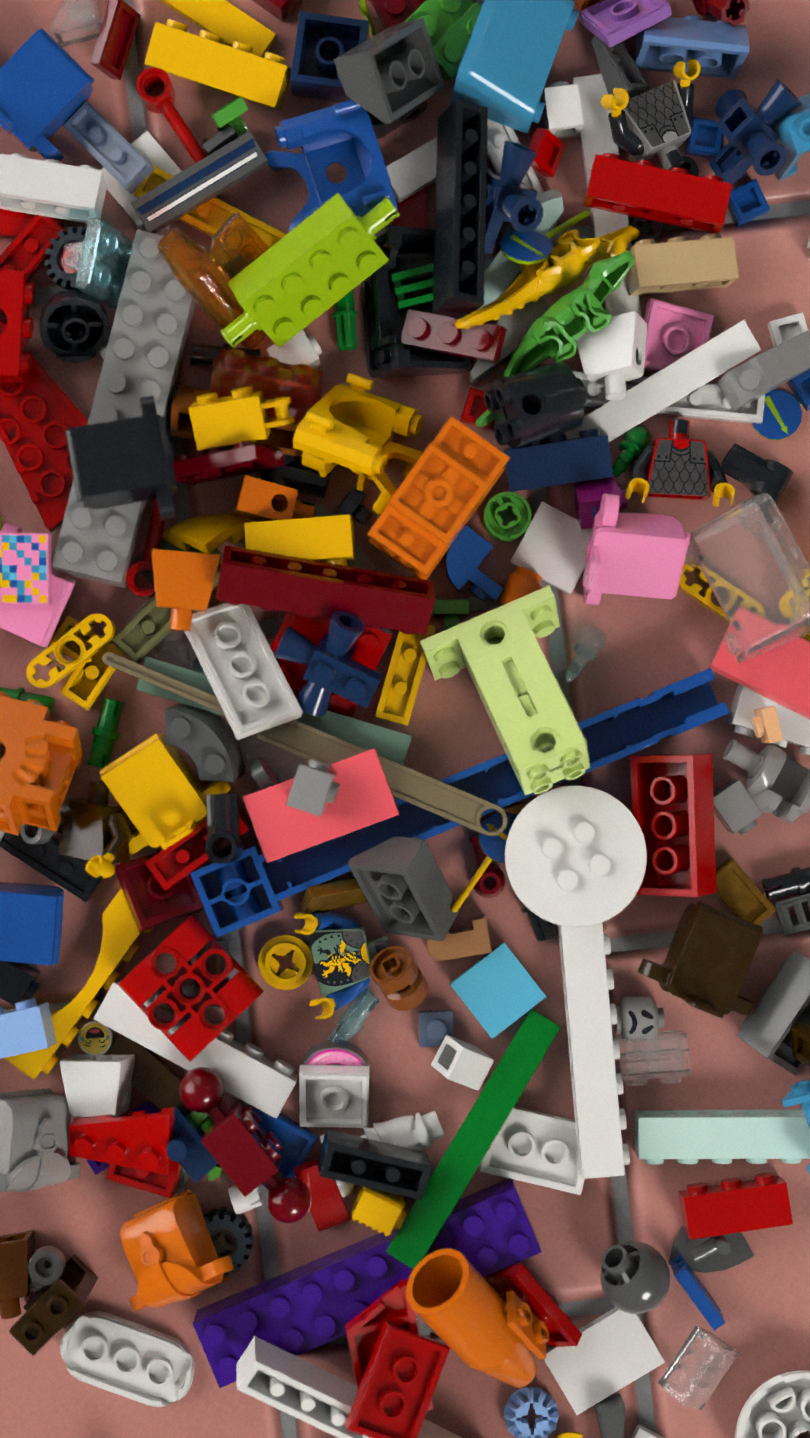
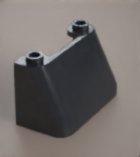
M387 226L376 233L375 236L377 238L375 241L389 261L361 283L366 365L369 375L372 378H396L457 374L472 370L473 359L405 347L401 342L408 309L435 313H433V301L399 309L391 274L434 263L435 229ZM434 272L401 280L402 286L434 278ZM433 286L404 293L405 299L433 293Z

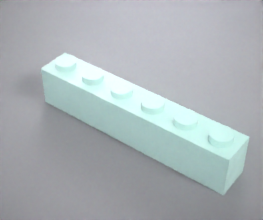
M802 1109L634 1110V1152L638 1159H643L644 1163L652 1165L663 1164L664 1159H677V1162L681 1164H697L698 1159H712V1162L716 1164H730L733 1162V1159H746V1162L752 1164L767 1163V1159H780L783 1163L798 1164L801 1163V1159H810V1129Z

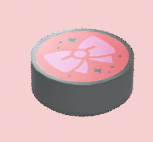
M259 758L250 764L249 770L261 789L279 783L273 770L264 759Z

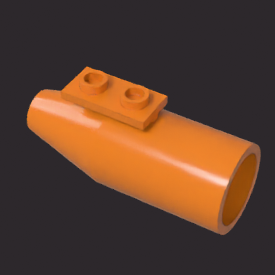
M440 1249L434 1251L415 1266L406 1286L407 1301L410 1307L469 1367L508 1385L519 1388L529 1384L537 1371V1364L533 1353L540 1360L545 1359L546 1342L549 1340L545 1323L533 1314L529 1305L523 1302L513 1290L506 1292V1303L466 1257L457 1250Z

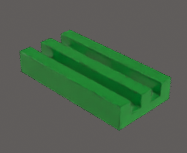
M434 263L391 274L399 309L433 301V293L407 300L404 293L433 286L434 278L402 286L401 280L434 272Z

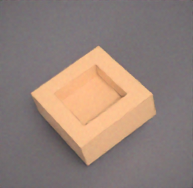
M775 706L754 709L756 717L752 718V727L756 738L761 737L762 743L782 741L783 737Z

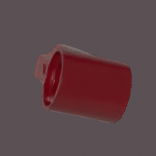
M692 0L697 13L701 17L713 14L732 26L742 23L746 13L750 10L748 0Z

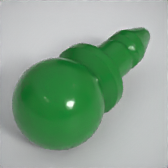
M637 425L625 432L624 441L619 445L621 453L612 467L615 478H618L626 471L632 459L635 460L645 446L650 445L651 435L645 427Z

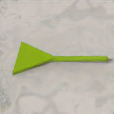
M358 0V6L364 19L369 21V30L373 37L377 33L368 11L366 0Z

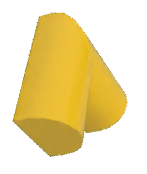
M68 615L49 644L52 645L80 622ZM81 631L77 634L78 637L86 642L88 650L93 646L88 640L95 635L100 636L94 631L87 636H83ZM68 641L63 645L62 653L73 660L79 657L81 649L77 642ZM111 642L72 671L59 691L87 711L91 709L116 671L115 668L103 662V655L106 652H112L123 658L126 656L123 650Z

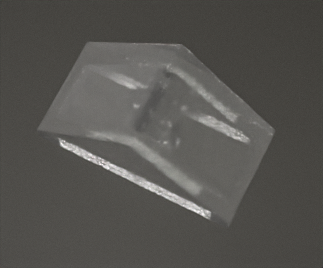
M65 0L48 29L50 36L61 47L98 38L103 23L98 0Z

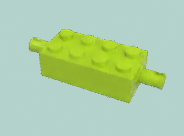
M337 193L227 282L239 304L243 307L244 313L220 330L226 341L235 349L239 343L258 329L259 331L263 330L280 348L387 263L389 259L376 243L375 239L377 237L375 234L396 217L400 216L389 199L385 197L383 201L361 217L360 215L356 216L341 195Z

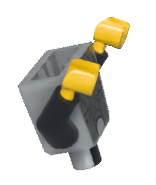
M688 60L687 73H685V62L678 61L674 65L673 73L680 79L678 84L673 80L630 99L625 89L614 88V96L612 94H604L601 98L603 108L611 110L608 120L614 143L633 155L637 161H649L658 157L663 168L667 170L678 168L684 163L678 147L691 134L694 84L690 82L696 79L700 73L701 67L697 60Z

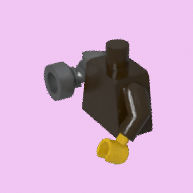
M89 781L88 799L79 797L64 799L59 812L61 822L57 830L61 834L58 854L87 860L86 872L95 878L100 876L109 878L115 871L113 863L129 862V843L132 839L128 815L120 804L109 802L110 790L104 781ZM24 823L20 830L23 840L31 845L47 843L51 836L56 835L55 831Z

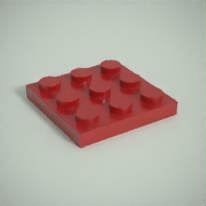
M287 612L271 646L274 655L289 625L318 646L326 632L329 633L331 620L316 616L302 617L295 613ZM365 626V630L353 644L358 648L352 660L376 670L394 632L387 628L374 629ZM276 658L296 697L308 682V680L303 678L308 665ZM331 692L327 711L352 718L358 704Z

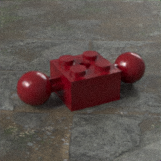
M198 1067L189 1071L181 1081L180 1097L188 1109L198 1113L206 1112L213 1120L208 1124L201 1139L207 1150L245 1197L261 1184L268 1190L267 1207L270 1214L276 1220L282 1223H295L304 1218L311 1206V1193L303 1181L295 1177H284L279 1171L283 1156L281 1151L283 1145L274 1132L270 1131L267 1133L259 1123L262 1121L261 1116L252 1105L248 1104L246 1106L240 1099L229 1108L223 1100L224 1082L216 1071L207 1067Z

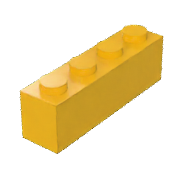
M167 19L166 25L155 22L144 62L145 65L160 68L166 73L281 111L292 70L287 65H284L285 58L269 52H265L264 58L251 54L253 47L237 41H233L231 47L219 43L220 36L204 30H200L199 36L186 32L187 25L171 19Z

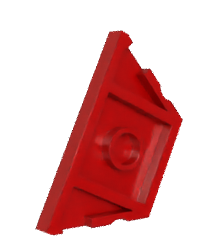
M408 1278L402 1279L345 1324L357 1389H359L384 1321L419 1333L415 1311L410 1307L406 1297ZM432 1399L429 1404L428 1410L434 1409Z

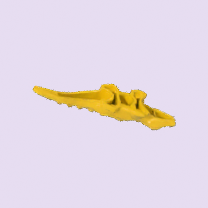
M627 226L600 237L585 239L579 238L577 229L565 232L556 240L557 245L553 247L552 254L546 261L538 264H520L522 273L501 296L486 306L455 322L456 328L469 329L475 325H483L492 319L498 320L500 316L504 314L511 315L516 308L523 309L525 304L531 301L535 302L545 294H552L562 286H570L577 283L581 279V275L597 261L615 257L626 251L629 243L639 236V230L635 227Z

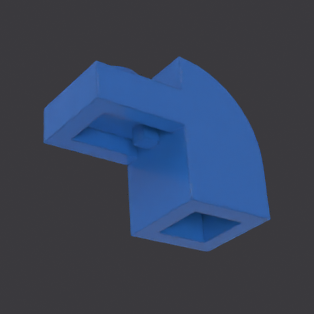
M467 525L462 529L448 550L445 561L447 578L458 593L468 582L472 586L469 591L483 602H486L488 599L495 602L504 589L477 569L492 550L493 545Z

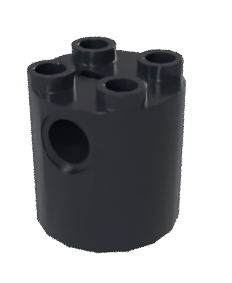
M556 361L497 379L492 383L491 390L484 393L485 406L489 412L493 413L496 423L494 427L495 438L501 446L508 444L512 448H518L578 429L583 423L584 404L587 400L585 386L581 379L576 378L571 368L563 361Z

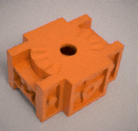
M451 416L434 441L426 448L368 532V536L371 537L368 542L419 579L427 580L443 556H445L453 541L467 525L505 470L504 466L510 457Z
M0 691V748L3 750L0 752V831L19 835L24 823L57 832L61 822L59 813L73 774L75 770H80L84 760L78 728L61 720L51 722L48 707H45L38 701L14 699Z

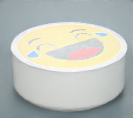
M96 1020L87 1022L78 1034L80 1048L89 1055L104 1054L114 1041L113 1029Z

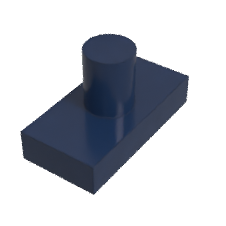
M179 1104L174 1107V1140L168 1144L166 1151L168 1157L173 1161H178L193 1181L197 1183L218 1162L201 1142L204 1132Z

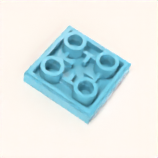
M504 941L496 946L491 953H487L450 982V986L492 1039L547 997Z

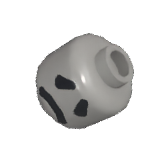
M651 996L624 997L620 1000L619 1006H616L617 1024H614L615 1033H620L625 1041L654 1040L657 1037L658 1028L665 1027L663 1007L657 1008V1004Z

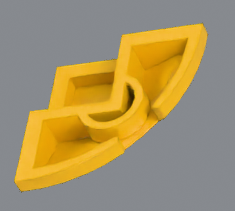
M233 513L206 514L175 524L162 533V538L186 552L194 547L203 553L210 554L225 540L234 545L245 537L244 523L258 521L254 518Z

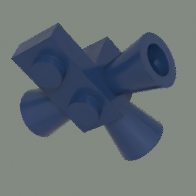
M776 80L758 109L749 103L746 93L740 89L729 90L718 99L715 112L721 120L717 125L729 143L708 164L715 175L723 178L724 182L733 185L752 165L755 172L761 176L772 175L784 165L787 152L781 144L776 142L780 136L772 125L798 108L802 103L782 81Z
M511 141L504 142L500 176H497L491 168L487 167L486 254H492L503 221L510 222L518 232L528 233L538 227L543 217L542 204L536 199L538 192L522 182L538 152Z
M335 611L332 614L329 633L326 632L318 646L290 625L287 627L274 657L308 665L303 677L308 682L296 696L302 711L313 716L325 715L328 710L331 692L366 709L368 708L383 674L352 660L358 648L353 644L365 630L364 622L356 615L346 611Z

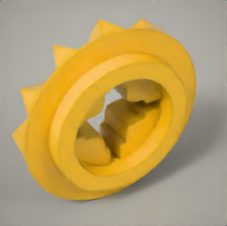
M285 934L273 937L263 946L258 958V967L261 976L270 986L280 990H291L301 986L309 978L313 968V957L310 948L301 938ZM291 949L294 950L292 962L299 970L287 967L280 975L277 974L280 969V961L277 960L273 953L284 957L287 953H290Z

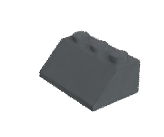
M424 18L390 26L334 59L337 74L346 96L385 124L393 122L445 88Z
M394 836L349 860L347 864L385 933L436 941L444 940L460 909L455 913L451 911L455 899L425 839Z
M794 951L791 957L783 962L780 973L771 986L764 990L761 1000L752 1014L744 1019L737 1036L771 1061L797 1075L805 1063L793 1057L791 1027L799 1022L810 1026V960Z

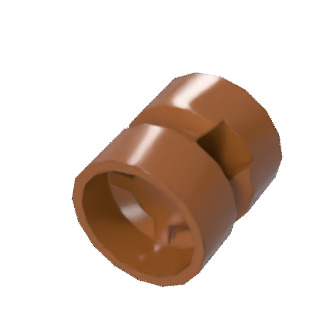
M390 946L376 954L370 964V975L391 1007L398 1011H407L421 1004L429 990L428 981L409 951L401 946Z

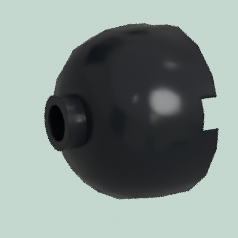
M74 289L61 291L49 298L41 310L39 329L43 345L47 350L49 348L51 352L55 353L56 357L60 360L74 363L87 361L96 356L95 353L102 346L105 348L108 344L111 330L107 313L97 298L89 293Z

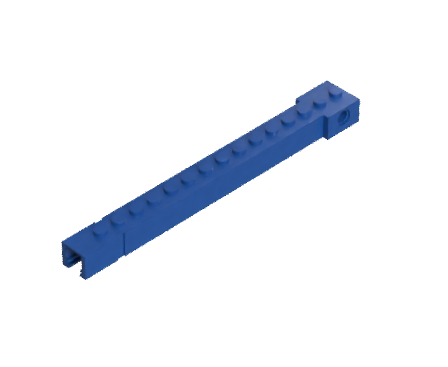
M711 668L648 694V697L644 699L639 697L577 723L586 741L590 768L586 769L585 773L659 743V739L676 736L730 713L725 702L718 704L709 682L715 679ZM506 753L440 780L445 784L501 808L534 795L530 793L525 796ZM566 778L554 783L553 786L567 781ZM396 798L395 802L400 814L269 863L266 862L259 845L244 850L241 857L233 863H213L191 872L190 875L214 934L218 938L284 910L282 899L306 890L309 886L318 885L351 871L347 863L352 857L394 836L416 837L426 840L460 824ZM495 809L485 810L481 816L491 813Z

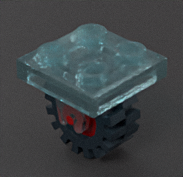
M89 218L87 230L78 226V229L71 226L67 227L68 233L63 230L58 232L60 239L52 238L50 243L54 245L53 250L47 248L45 253L51 257V259L44 260L45 266L49 268L46 271L48 276L53 279L52 281L65 290L83 291L97 298L99 302L109 308L117 309L134 241L104 220L98 218Z

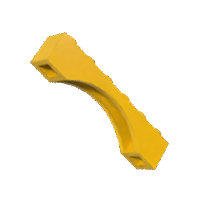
M122 888L102 914L103 935L101 950L93 973L84 988L70 1003L51 1014L57 1043L46 1049L4 1058L33 1080L42 1072L46 1075L50 1073L60 1059L55 1055L62 1044L68 1047L80 1030L75 1026L81 1017L84 1016L88 1019L100 1002L95 999L102 988L108 991L113 982L120 976L115 970L122 960L129 963L140 948L135 943L143 932L149 935L153 928L141 932L138 931Z

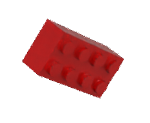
M712 753L630 756L632 815L641 828L647 852L644 878L636 895L700 897L717 893Z

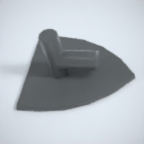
M682 1225L673 1242L668 1264L670 1265L673 1259L682 1255L693 1272L708 1273L734 1267L750 1259L754 1254L742 1232L690 1240L684 1231V1225Z

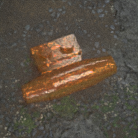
M235 212L212 236L209 252L205 251L178 228L169 231L158 243L160 253L180 285L221 329H224L244 313L243 307L239 304L228 282L269 249L240 213ZM257 329L240 344L248 349L254 348L264 340L266 333L263 330L259 331Z

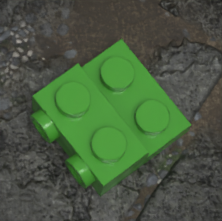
M425 0L403 22L424 18L444 81L451 79L453 76L457 77L462 58L482 8L478 2L473 4L471 0Z

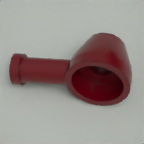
M479 834L469 837L478 865L472 877L487 857L480 846ZM490 863L474 886V891L484 898H493L499 895L506 884V878L501 868ZM491 876L496 879L494 887H484L483 881L486 877Z

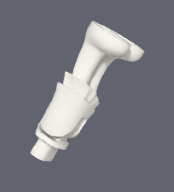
M434 1110L420 1116L419 1112L415 1113V1118L413 1115H406L381 1123H373V1128L363 1127L365 1134L360 1137L422 1151L425 1147H432L431 1141L445 1135ZM325 1134L319 1136L321 1144L323 1143ZM335 1180L342 1197L349 1195L353 1191L354 1184Z

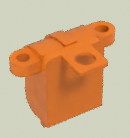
M189 1189L134 1214L132 1219L123 1223L119 1232L125 1254L138 1281L137 1295L129 1298L133 1312L146 1307L161 1308L177 1301L193 1298L202 1291L228 1281L229 1277H224V1273L234 1269L230 1255L218 1259L196 1194H192Z

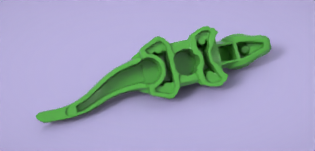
M626 250L615 257L601 259L593 264L588 277L585 278L582 285L561 297L531 325L527 334L522 337L518 348L511 353L509 364L504 371V377L530 370L547 358H552L555 362L568 359L575 355L577 351L575 341L588 330L594 333L607 327L611 320V314L602 307V303L609 293L615 291L620 286L624 277L633 266L635 261L633 254ZM486 410L476 420V425L478 427L488 425L494 420L493 413Z

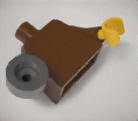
M34 1230L0 1236L1 1319H11L21 1315L19 1298L28 1296L30 1292H39L51 1286L60 1278L65 1270V1256L56 1247L44 1246L35 1252Z

